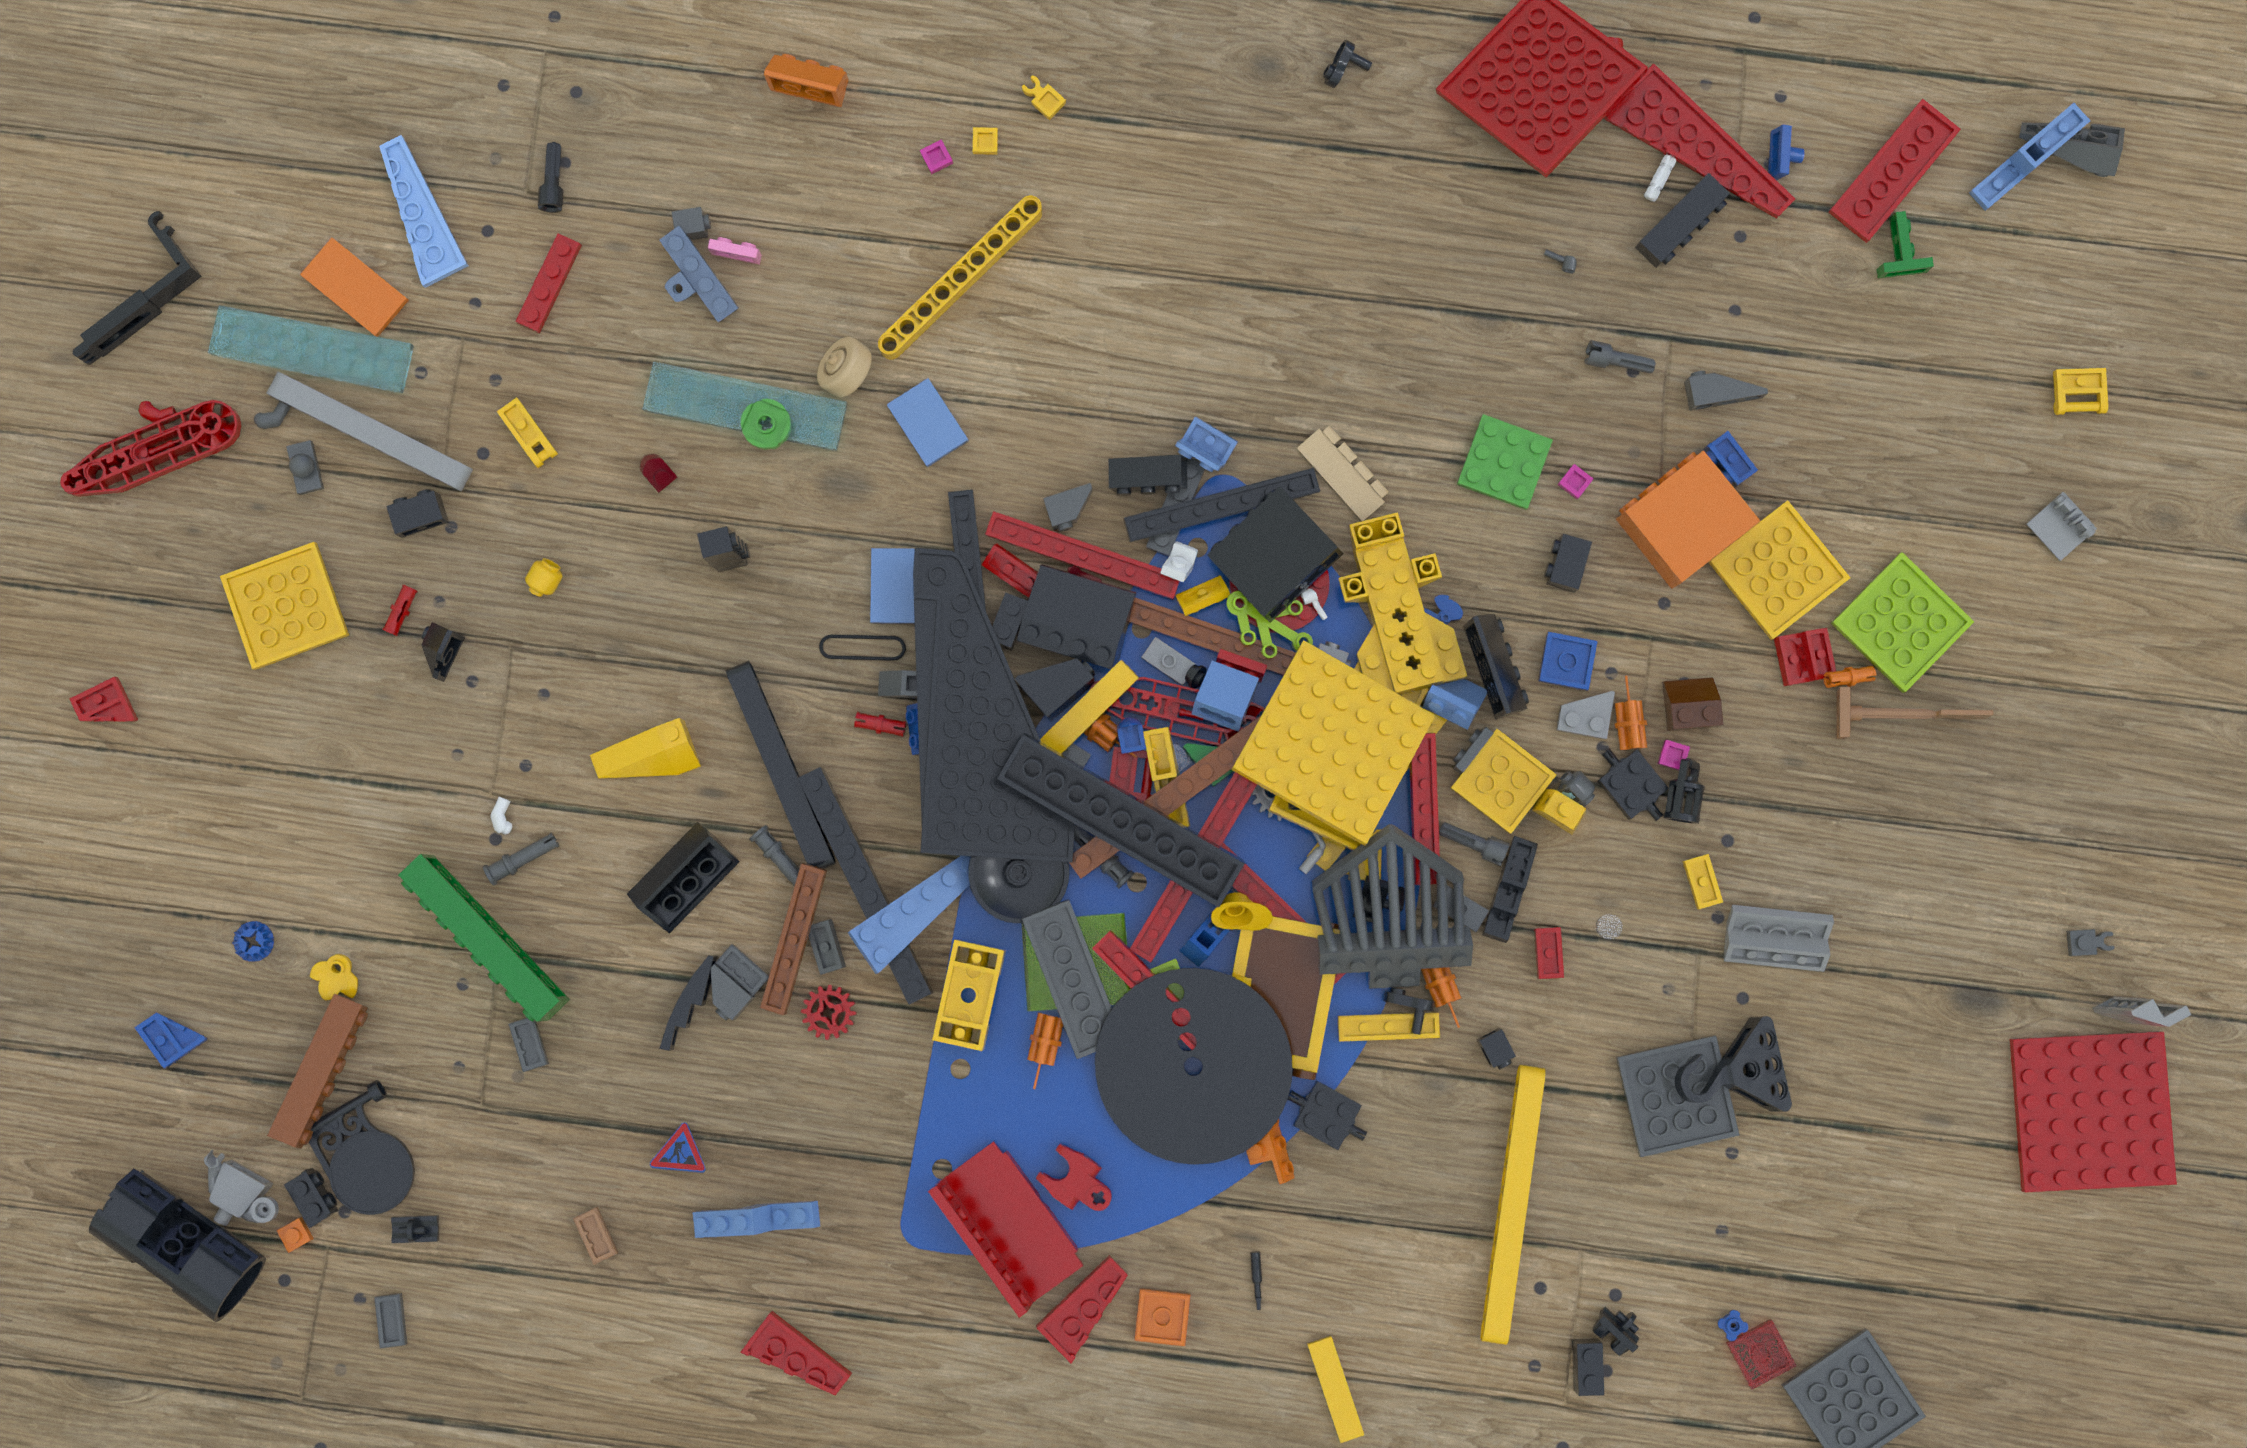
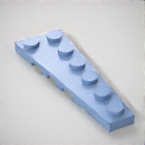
M400 135L380 145L381 154L388 177L392 183V190L400 209L399 213L404 222L407 239L411 245L414 262L422 286L426 288L468 267L404 137Z

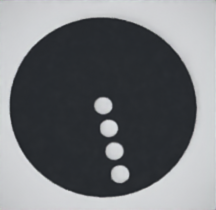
M1180 968L1151 976L1135 985L1124 994L1109 1013L1101 1029L1096 1047L1095 1074L1102 1102L1113 1122L1124 1135L1143 1150L1162 1159L1177 1163L1209 1164L1220 1162L1237 1156L1253 1147L1271 1130L1279 1119L1287 1102L1292 1083L1293 1068L1290 1044L1285 1029L1273 1008L1259 993L1233 976L1210 969ZM1172 983L1180 984L1184 989V997L1178 1002H1173L1166 996V988ZM1184 1008L1190 1013L1191 1018L1187 1025L1177 1026L1173 1022L1172 1013L1175 1009ZM1186 1032L1193 1034L1197 1041L1195 1048L1190 1051L1182 1050L1178 1045L1179 1036ZM1196 1057L1202 1062L1203 1069L1201 1073L1193 1076L1185 1071L1184 1063L1188 1058Z

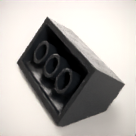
M697 822L627 895L637 909L670 934L740 861L711 832Z

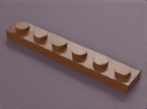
M801 863L760 1006L762 1009L783 1016L787 1014L827 870Z

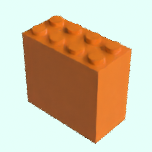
M1704 450L1698 455L1693 452L1677 465L1679 470L1675 467L1669 470L1657 480L1660 485H1657L1655 482L1638 495L1640 497L1639 501L1636 497L1619 510L1621 515L1616 519L1671 589L1689 578L1760 522V519Z

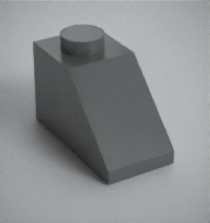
M1091 483L1043 498L1053 530L1058 529L1059 532L1073 528L1072 524L1077 523L1092 494Z
M717 964L711 967L713 1004L717 1007L715 1012L726 1021L728 1019L736 1020L755 996L748 993Z

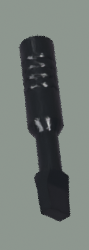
M1260 1251L1250 1252L1252 1282L1254 1283L1257 1310H1261Z

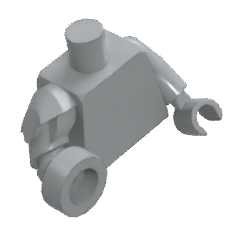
M211 1150L206 1155L204 1163L208 1167V1192L211 1194L209 1201L219 1207L218 1212L213 1218L215 1222L227 1226L232 1216L244 1218L246 1221L253 1223H266L276 1218L279 1211L278 1203L275 1199L264 1196L272 1187V1182L233 1160L221 1164L225 1158L223 1153L216 1158L213 1155L214 1150Z

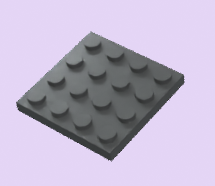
M1715 1035L1616 1057L1639 1157L1740 1136L1728 1088L1721 1086L1712 1098L1706 1102L1690 1103L1680 1097L1675 1087V1076L1678 1069L1686 1064L1695 1054H1703L1697 1067L1688 1078L1689 1088L1694 1094H1699L1703 1090L1715 1067L1722 1059Z
M1866 1328L1781 1384L1823 1448H1880L1926 1417Z

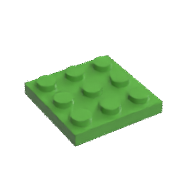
M1483 414L1456 485L1527 510L1553 439Z

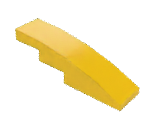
M1169 727L1143 732L1152 781H1154L1156 792L1180 775ZM1186 803L1168 815L1186 827L1190 826Z

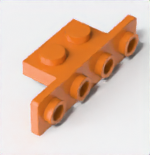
M1279 1119L1271 1130L1253 1147L1246 1150L1250 1165L1272 1160L1279 1184H1284L1294 1179V1167L1287 1154L1286 1140L1281 1134Z

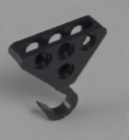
M1768 1016L1750 1017L1699 1094H1694L1690 1090L1688 1078L1697 1067L1703 1054H1695L1686 1064L1678 1069L1675 1076V1087L1682 1099L1690 1103L1706 1102L1712 1098L1721 1086H1724L1770 1112H1787L1792 1107L1774 1023ZM1766 1033L1769 1034L1770 1039H1771L1769 1045H1768ZM1760 1036H1761V1038H1762V1043H1761V1044H1760V1042H1759V1037H1760ZM1772 1058L1776 1061L1775 1070L1773 1067ZM1765 1061H1767L1768 1064L1767 1069L1765 1067ZM1744 1066H1745V1068H1746V1073H1745V1075H1744V1073H1743V1067H1744ZM1777 1083H1779L1782 1087L1781 1095L1779 1093Z

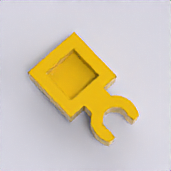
M1032 75L1030 78L1035 87L1028 89L1023 85L1022 91L1029 97H1035L1031 101L1032 105L1050 121L1066 104V99L1049 84L1042 88L1039 79Z

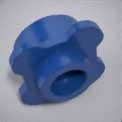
M1731 1310L1729 1314L1718 1320V1327L1726 1333V1338L1730 1341H1735L1740 1333L1748 1331V1324L1742 1321L1737 1310ZM1732 1323H1735L1734 1328L1731 1327Z

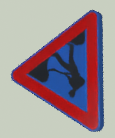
M682 1123L650 1162L651 1168L698 1173L706 1171L687 1123Z

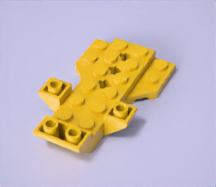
M1398 512L1350 524L1353 553L1359 573L1340 577L1338 580L1345 603L1367 602L1373 621V627L1356 655L1361 673L1399 695L1430 688L1432 684L1437 686L1467 678L1454 629L1425 613L1418 588L1442 578L1436 553L1414 558L1410 561ZM1396 612L1404 615L1402 622H1399L1398 619H1393ZM1402 636L1411 639L1409 646H1406L1403 642L1400 643L1399 640L1402 639ZM1410 659L1418 663L1416 670H1413L1411 666H1406Z

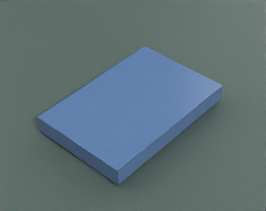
M929 378L886 404L927 467L969 441Z
M871 548L870 623L914 624V549Z

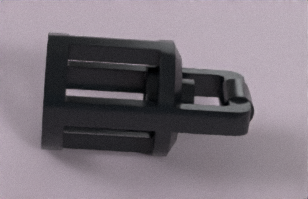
M1690 758L1681 759L1678 779L1669 781L1664 819L1699 824L1705 786L1698 782L1700 764ZM1688 769H1691V771H1690V777L1687 776V774H1688ZM1687 792L1684 813H1682L1684 794Z

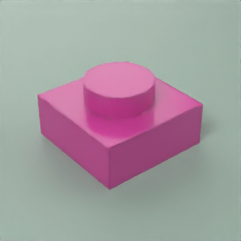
M942 139L920 150V154L931 175L953 164V160Z
M1573 464L1557 485L1575 499H1578L1592 482L1593 478Z
M1664 740L1657 764L1679 771L1681 759L1687 758L1690 747Z

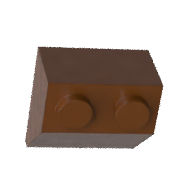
M1713 677L1662 682L1667 731L1714 728L1724 725L1721 698Z

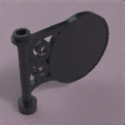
M378 1080L367 1085L368 1091L315 1121L311 1128L313 1134L309 1141L311 1148L330 1180L332 1190L337 1199L350 1210L366 1215L381 1214L399 1205L411 1190L415 1175L414 1161L406 1145L396 1136L377 1129L365 1114L363 1107L365 1103L372 1099L377 1103L387 1097L383 1085ZM356 1109L357 1116L349 1117L347 1124L352 1126L356 1122L357 1127L355 1130H349L345 1126L344 1116ZM363 1126L367 1129V1131L361 1132ZM323 1132H331L336 1136V1142L333 1145L328 1143V1140L333 1137L331 1134L322 1138V1146L325 1150H336L330 1163L319 1144V1136ZM344 1135L351 1136L344 1141Z

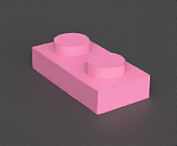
M718 237L717 240H709L708 249L712 255L760 265L762 255L754 244L742 242L741 245L733 244L730 239Z

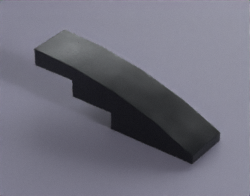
M1517 836L1513 837L1490 906L1483 936L1503 943H1507L1509 940L1514 918L1518 913L1521 898L1527 886L1538 846L1537 843Z
M708 955L692 975L678 998L668 1020L659 1049L674 1050L679 1027L689 1028L695 1005L704 1006L706 1004L711 984V967L716 963L717 956Z

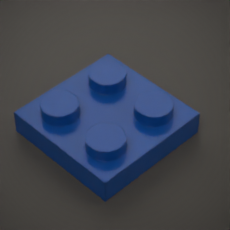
M1547 632L1538 682L1588 691L1598 641Z

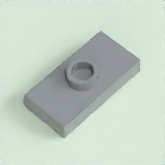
M1156 637L1141 657L1182 686L1186 682V673L1195 665L1191 660Z

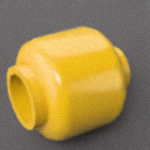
M543 558L542 561H535L525 577V582L530 587L529 591L538 597H542L543 594L552 595L563 578L560 571L561 567L546 558Z

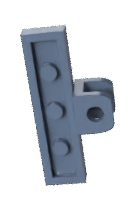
M681 226L676 227L659 240L681 270L665 284V289L675 302L686 300L697 292L717 322L722 321L739 308ZM677 284H680L683 288L681 293L676 290Z

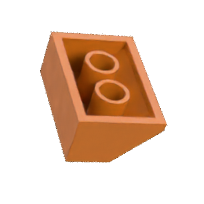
M774 54L764 71V77L771 91L842 107L849 79L847 73L841 67L835 65L824 67L814 60H806L804 62L796 60L794 56L789 54H782V56Z

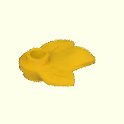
M335 954L327 961L316 963L311 969L310 977L320 981L318 985L319 994L325 1001L331 1000L334 994L338 995L340 992L349 998H354L358 990V979L351 972V961L345 955ZM335 964L340 965L341 971L336 969Z

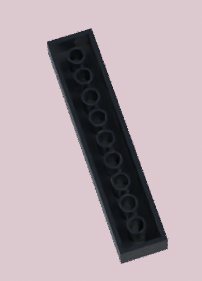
M1025 732L997 778L1218 908L1245 864L1244 860Z

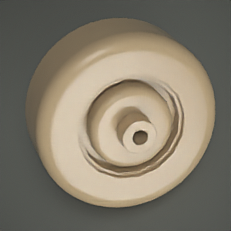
M844 337L836 341L826 351L819 364L817 381L820 387L839 398L852 394L863 383L870 370L872 362L870 349L853 337Z

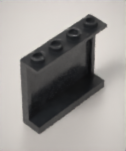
M1279 486L1277 489L1270 491L1259 506L1252 508L1240 524L1234 525L1222 541L1215 543L1207 556L1259 613L1271 623L1344 553Z

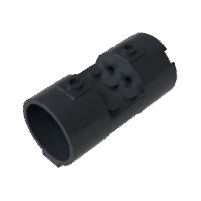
M134 1168L116 1184L113 1191L108 1195L110 1198L105 1203L103 1210H97L89 1226V1233L129 1262L139 1264L172 1288L173 1293L214 1322L223 1319L242 1300L260 1275L266 1262V1257L225 1228L219 1227L143 1170L139 1172Z

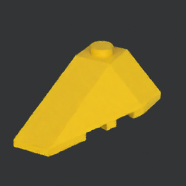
M681 718L651 728L590 755L598 779L677 776L701 767L685 720Z

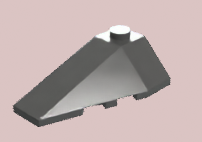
M2022 122L2019 138L2028 142L2049 123ZM2091 124L2090 129L2082 128L2053 154L2097 176H2115L2123 150L2125 128Z

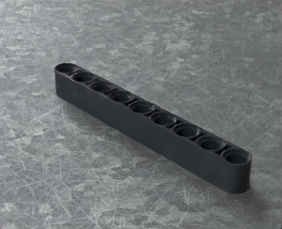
M748 660L725 670L807 864L822 869L835 865L836 861L798 780L800 776L752 664Z

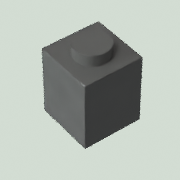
M701 207L672 211L674 229L681 226L690 240L709 237L707 229H711L709 214L704 213Z

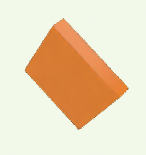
M1140 1288L1134 1341L1185 1346L1191 1295L1188 1293Z

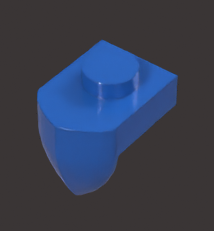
M1132 717L1123 719L1117 726L1121 754L1146 750L1141 721Z

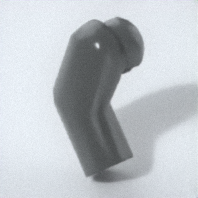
M279 401L273 412L257 413L254 416V423L262 429L278 427L291 407Z

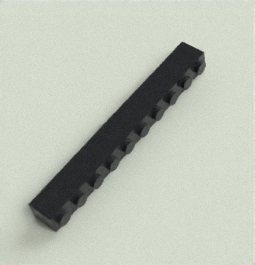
M819 767L798 777V780L866 919H868L890 903L824 768ZM909 943L889 963L908 1005L934 993Z

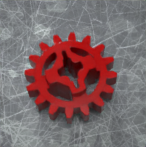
M828 985L827 991H825L822 986H819L818 994L811 991L809 994L812 999H804L803 1001L808 1007L801 1010V1013L807 1014V1018L803 1019L802 1022L810 1023L807 1030L810 1032L815 1029V1037L817 1038L824 1033L825 1040H829L831 1034L837 1039L840 1037V1030L844 1033L849 1032L846 1027L847 1024L854 1025L855 1022L850 1017L857 1014L856 1011L851 1010V1007L856 1003L855 1001L848 1002L847 999L851 994L846 993L842 995V987H838L836 991H833V985ZM829 995L839 998L842 1003L832 1002ZM819 999L820 1006L817 1012L813 1013V1006ZM826 1005L835 1010V1013L832 1014V1019L829 1016L823 1015V1012L826 1011ZM845 1011V1018L839 1025L838 1018L841 1012ZM820 1020L827 1023L829 1029L820 1027L816 1021Z

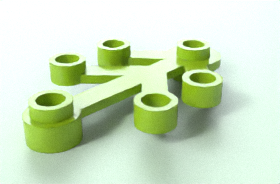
M1235 591L1228 596L1226 605L1229 612L1237 616L1241 631V643L1251 645L1256 640L1255 633L1250 630L1247 616L1249 615L1256 620L1262 643L1261 653L1265 658H1273L1277 654V647L1272 643L1269 628L1290 640L1295 651L1300 647V638H1305L1308 643L1313 645L1312 637L1308 633H1296L1275 619L1270 623L1240 591ZM1238 598L1244 602L1242 608H1238L1235 605V601ZM1294 600L1277 617L1289 614L1292 616L1299 615L1303 610L1302 603ZM1293 603L1297 604L1299 607V610L1296 613L1291 611V605ZM1246 633H1250L1252 635L1251 642H1246L1244 640V635ZM1267 646L1273 648V654L1270 656L1265 653Z

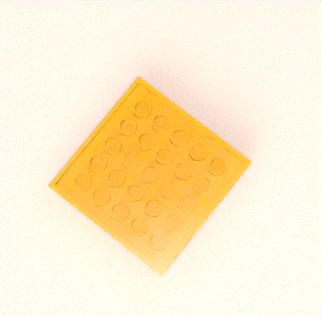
M1303 640L1231 770L1365 846L1435 715Z

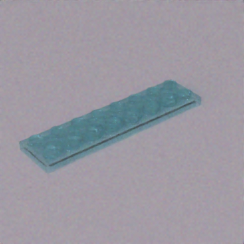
M219 305L208 353L214 356L403 393L414 345Z
M653 362L642 410L742 432L740 422L746 407L751 403L754 404L757 401H761V399H772L781 403L791 417V432L786 441L837 451L848 403ZM767 418L766 421H760L763 427L762 430L766 431L767 428L772 427L770 418Z

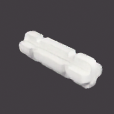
M1668 154L1663 157L1660 163L1661 166L1658 167L1649 184L1650 186L1644 194L1646 199L1653 202L1657 200L1660 190L1663 189L1671 173L1670 170H1672L1676 163V158Z

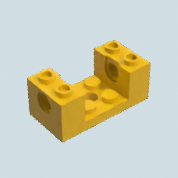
M954 940L932 1038L933 1041L979 1051L985 1049L990 1026L989 1019L1006 950ZM965 988H972L976 993L975 1000L971 1003L964 1002L961 998V993Z

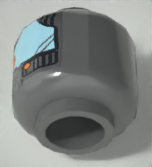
M1568 771L1558 780L1560 785L1557 791L1583 807L1588 805L1595 797L1594 784L1581 771L1573 773Z

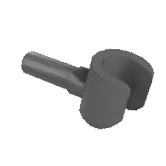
M1546 249L1544 255L1563 263L1561 269L1563 272L1571 274L1575 272L1577 263L1575 257H1564Z

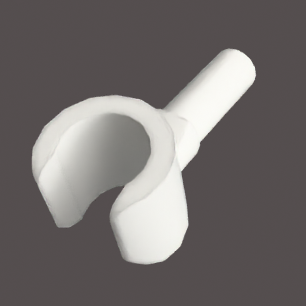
M1310 588L1306 589L1301 594L1304 604L1312 603L1321 619L1325 620L1327 615L1320 606L1316 592Z

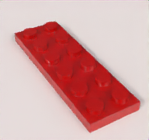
M1922 98L1828 213L1867 243L1961 129Z

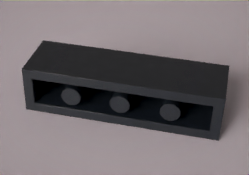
M1708 173L1640 240L1635 248L1655 268L1661 263L1667 265L1676 255L1673 251L1679 245L1684 248L1693 238L1690 234L1696 228L1701 231L1710 222L1708 216L1713 211L1718 214L1728 204L1725 199L1730 193Z
M727 526L697 533L703 559L718 572L748 565L746 558H750L747 543L744 544L743 539L741 540L736 535V532H732Z

